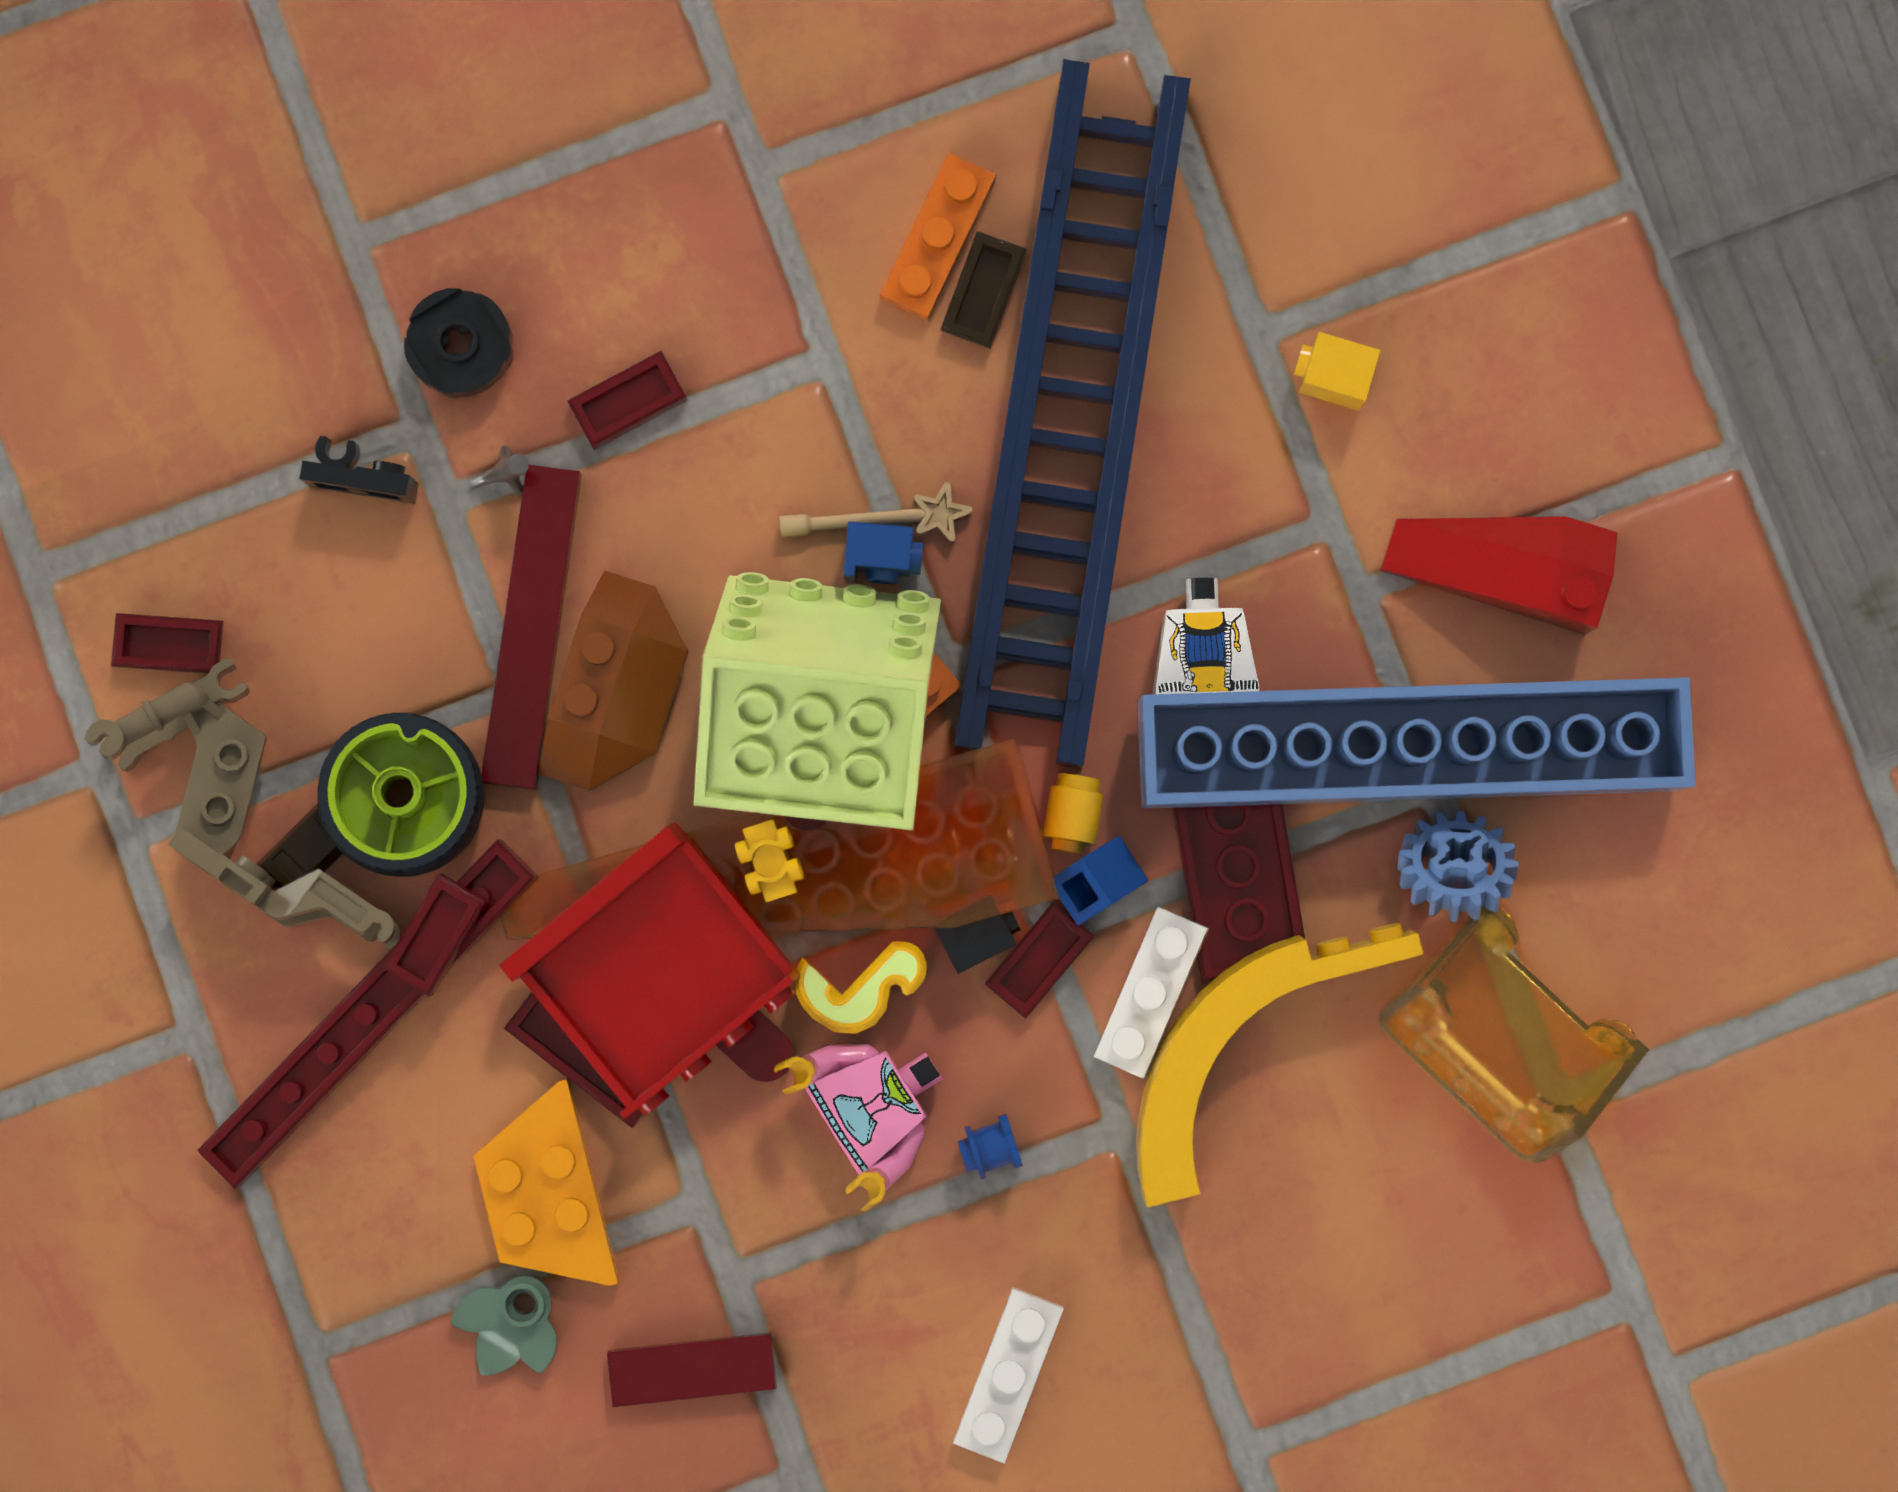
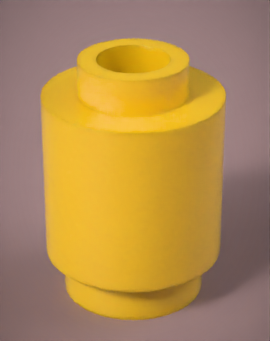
M1058 773L1056 786H1050L1042 837L1053 839L1051 849L1083 854L1085 845H1096L1104 794L1099 793L1101 780L1081 775Z

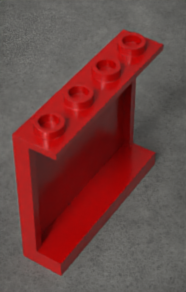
M677 822L662 829L499 964L500 968L512 982L521 978L625 1106L619 1113L624 1119L637 1109L645 1117L670 1096L664 1089L667 1084L678 1075L686 1083L712 1062L705 1053L721 1040L728 1048L739 1041L754 1028L748 1021L749 1017L763 1006L771 1014L796 994L790 984L801 975Z

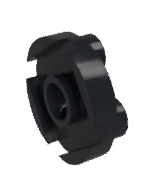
M447 288L427 296L414 308L409 318L410 324L407 329L406 338L404 337V352L413 372L429 388L449 398L476 395L493 386L503 376L506 368L511 365L514 354L511 327L503 312L489 297L472 291H462L461 288ZM456 329L461 335L471 333L473 340L468 343L469 351L463 355L457 352L448 354L445 350V347L451 343L448 334Z

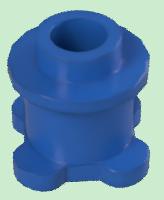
M1006 1114L998 1116L999 1122L972 1131L970 1126L964 1127L967 1138L957 1142L967 1172L978 1169L980 1178L984 1179L986 1178L985 1172L1013 1164L1014 1168L1023 1166Z

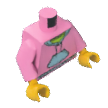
M832 1043L803 1057H792L778 1063L774 1067V1072L789 1068L795 1075L794 1085L783 1089V1093L791 1094L805 1088L859 1176L847 1185L845 1189L846 1194L848 1195L857 1186L865 1188L870 1198L869 1202L860 1210L864 1212L870 1210L883 1199L885 1190L889 1189L911 1167L924 1140L925 1127L922 1120L927 1117V1114L916 1096L943 1080L927 1053L924 1052L898 1069L887 1050L879 1053L868 1043Z

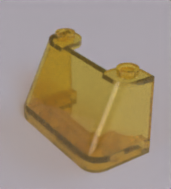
M1483 906L1481 907L1479 920L1474 921L1468 916L1398 990L1379 1013V1023L1391 1040L1510 1152L1527 1162L1538 1163L1582 1139L1649 1049L1636 1038L1633 1030L1628 1025L1619 1020L1599 1019L1589 1025L1582 1021L1510 953L1519 941V933L1513 918L1503 909L1499 908L1494 913Z

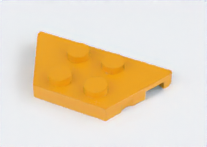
M570 1080L558 1081L473 1156L499 1262L612 1286L618 1284L620 1279Z

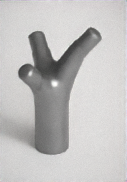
M502 446L498 463L489 471L471 478L470 485L472 488H477L496 482L509 483L515 494H522L523 485L519 476L528 470V459L519 453L511 455L510 448Z

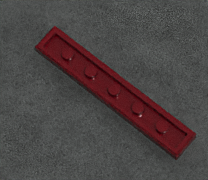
M529 465L528 470L525 472L482 770L483 783L537 790L538 770L546 729L582 477L580 471Z

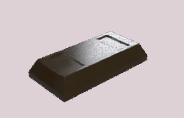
M977 231L940 331L991 348L1027 249Z
M317 803L256 865L269 873V876L276 880L274 885L280 889L317 869L325 872L343 853L337 848L326 832Z

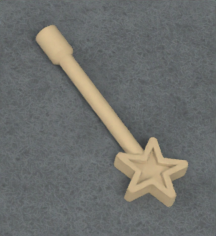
M945 482L936 498L915 495L914 503L919 507L918 509L809 517L807 514L779 516L781 537L809 535L811 531L848 528V522L882 525L921 522L916 529L917 535L921 536L938 529L949 543H953L956 539L954 522L971 515L972 508L952 503L951 484Z

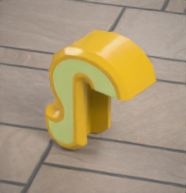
M892 941L842 994L811 963L802 958L796 968L801 975L795 980V992L801 1006L812 1019L833 1032L857 1034L876 1025L887 1011L893 985L898 984L901 986L902 992L905 995L916 992L927 975V962L924 953L916 945L909 942Z

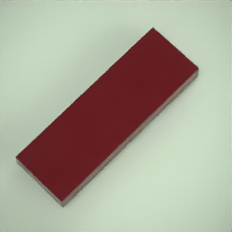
M771 1332L614 1349L607 1352L612 1407L774 1390L777 1388Z

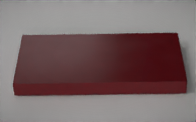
M1283 804L1173 808L1191 921L1209 928L1197 956L1202 982L1214 980L1219 974L1244 957L1273 943L1297 935L1305 938Z

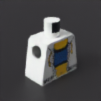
M1217 578L1186 579V609L1166 610L1163 616L1152 694L1259 691V683L1243 609L1219 608Z

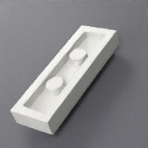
M1157 907L1095 1052V1058L1142 1079L1146 1078L1209 928L1166 909Z
M1012 1286L955 1434L953 1444L1005 1463L1064 1310L1063 1306Z

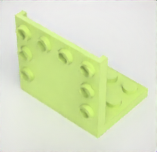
M755 572L741 573L738 576L728 575L703 654L693 806L913 830L927 694L938 630L941 599L930 598L926 593L916 590H906L894 594L876 592L874 588L862 584H853L840 588L822 586L819 581L808 578H799L786 582L769 580L767 576Z

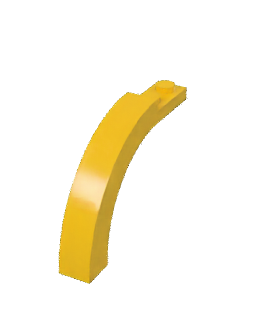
M1401 923L1388 924L1369 930L1370 939L1349 944L1348 937H1339L1317 943L1318 953L1314 954L1309 953L1306 939L1297 935L1273 943L1244 957L1219 974L1196 995L1181 1012L1166 1034L1153 1060L1143 1089L1138 1113L1136 1152L1142 1198L1147 1208L1200 1194L1193 1155V1130L1197 1104L1205 1079L1216 1057L1241 1025L1261 1008L1295 989L1323 980L1424 955L1417 932L1410 929L1402 931Z

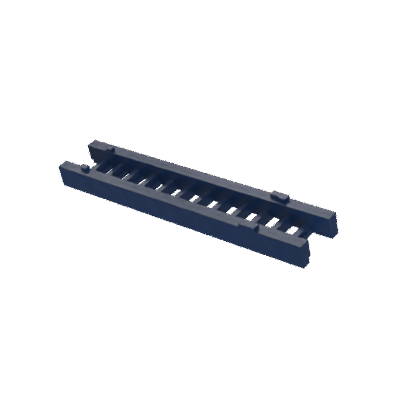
M1063 59L954 749L975 753L981 752L987 711L1062 723L1056 764L1082 769L1085 760L1191 79L1164 74L1155 127L1137 125L1136 121L1107 116H1102V119L1082 116L1090 63ZM1078 137L1152 147L1147 179L1074 168ZM1070 188L1144 199L1139 231L1066 220ZM1062 239L1136 250L1131 283L1058 272ZM1054 290L1128 302L1123 335L1049 324ZM1046 342L1120 353L1115 387L1041 376ZM1038 394L1112 405L1107 438L1100 439L1032 428ZM1029 446L1103 457L1098 492L1025 481ZM1026 502L1095 513L1090 543L1016 531L1020 503ZM1012 554L1087 565L1082 595L1008 584ZM1004 606L1078 618L1074 648L999 636ZM996 659L1070 670L1066 700L991 689Z

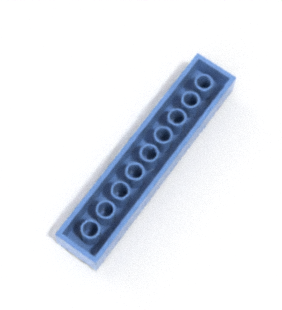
M1690 677L1142 695L1137 700L1141 809L1671 792L1696 787Z

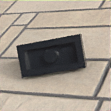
M320 436L316 442L315 453L321 463L302 460L299 479L310 488L415 504L419 483L410 475L405 474V466L385 461H373L372 469L356 466V469H353L360 458V448L355 441L348 440L345 455L340 459L334 460L329 455L331 440L328 437Z

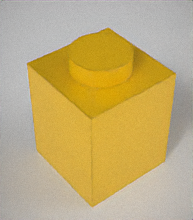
M1318 332L1312 346L1302 344L1293 375L1302 377L1298 393L1359 411L1366 402L1381 350Z

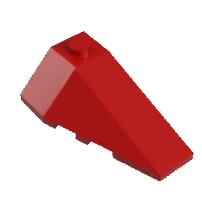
M1567 516L1396 519L1380 571L1585 635L1598 628L1614 576L1618 532Z

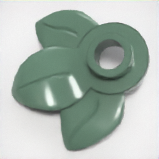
M518 1276L508 1281L502 1288L479 1287L469 1293L458 1304L451 1317L450 1322L453 1326L468 1332L479 1333L476 1357L479 1372L483 1376L503 1372L516 1364L520 1358L531 1369L542 1373L556 1353L557 1334L548 1319L552 1309V1296L548 1287L535 1277ZM520 1293H527L533 1297L535 1306L532 1312L524 1313L517 1308L516 1298Z

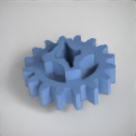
M1458 811L1455 821H1447L1441 812L1436 813L1433 826L1419 820L1416 823L1415 835L1405 834L1397 864V870L1401 871L1399 885L1401 889H1412L1410 902L1413 905L1420 904L1425 900L1429 902L1428 915L1432 917L1438 914L1441 909L1449 911L1451 922H1457L1462 911H1467L1474 921L1479 920L1481 907L1484 906L1495 913L1499 910L1501 898L1510 899L1512 895L1513 884L1516 881L1518 861L1513 860L1516 848L1514 843L1502 844L1504 830L1501 827L1490 832L1485 829L1486 818L1483 816L1476 819L1474 823L1466 822L1464 811ZM1424 856L1428 858L1427 870L1422 865ZM1488 862H1490L1493 868L1491 877L1487 874Z

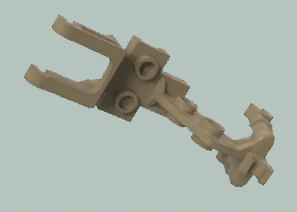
M230 658L213 665L208 675L194 683L184 682L150 702L146 699L141 702L143 706L114 722L111 720H99L92 723L87 729L85 735L86 742L90 746H96L106 737L101 743L99 751L101 756L105 759L114 760L122 755L118 762L119 768L128 772L136 767L142 753L165 740L169 742L175 739V734L190 727L197 744V750L176 832L168 845L283 926L295 927L325 918H333L368 942L378 939L381 944H385L384 946L388 951L397 944L402 936V932L398 924L387 912L375 908L322 870L317 869L274 891L271 887L276 880L254 862L243 855L240 856L236 863L230 860L236 845L243 835L267 740L265 734L221 705L224 702L235 703L250 693L244 682L230 690L221 688L220 681L222 677L237 669Z

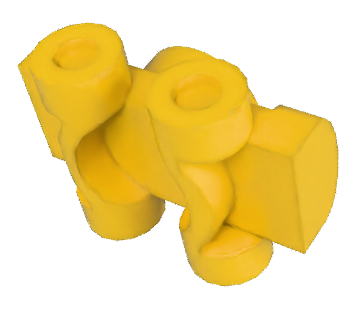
M771 819L742 829L745 840L736 842L735 849L741 864L749 861L753 862L755 871L745 874L750 894L755 895L762 892L765 902H769L797 893L795 881L804 879V873L799 859L789 860L786 849L794 847L793 838L788 826L778 829L775 819Z

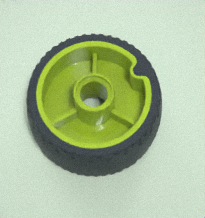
M389 713L371 717L358 723L336 741L325 758L320 771L317 800L320 817L326 832L346 857L361 867L378 874L394 877H411L426 874L443 867L456 858L470 843L478 829L483 814L484 784L479 765L473 753L465 742L447 726L418 714ZM397 780L410 781L414 788V795L411 801L403 807L394 808L389 806L386 800L388 787Z

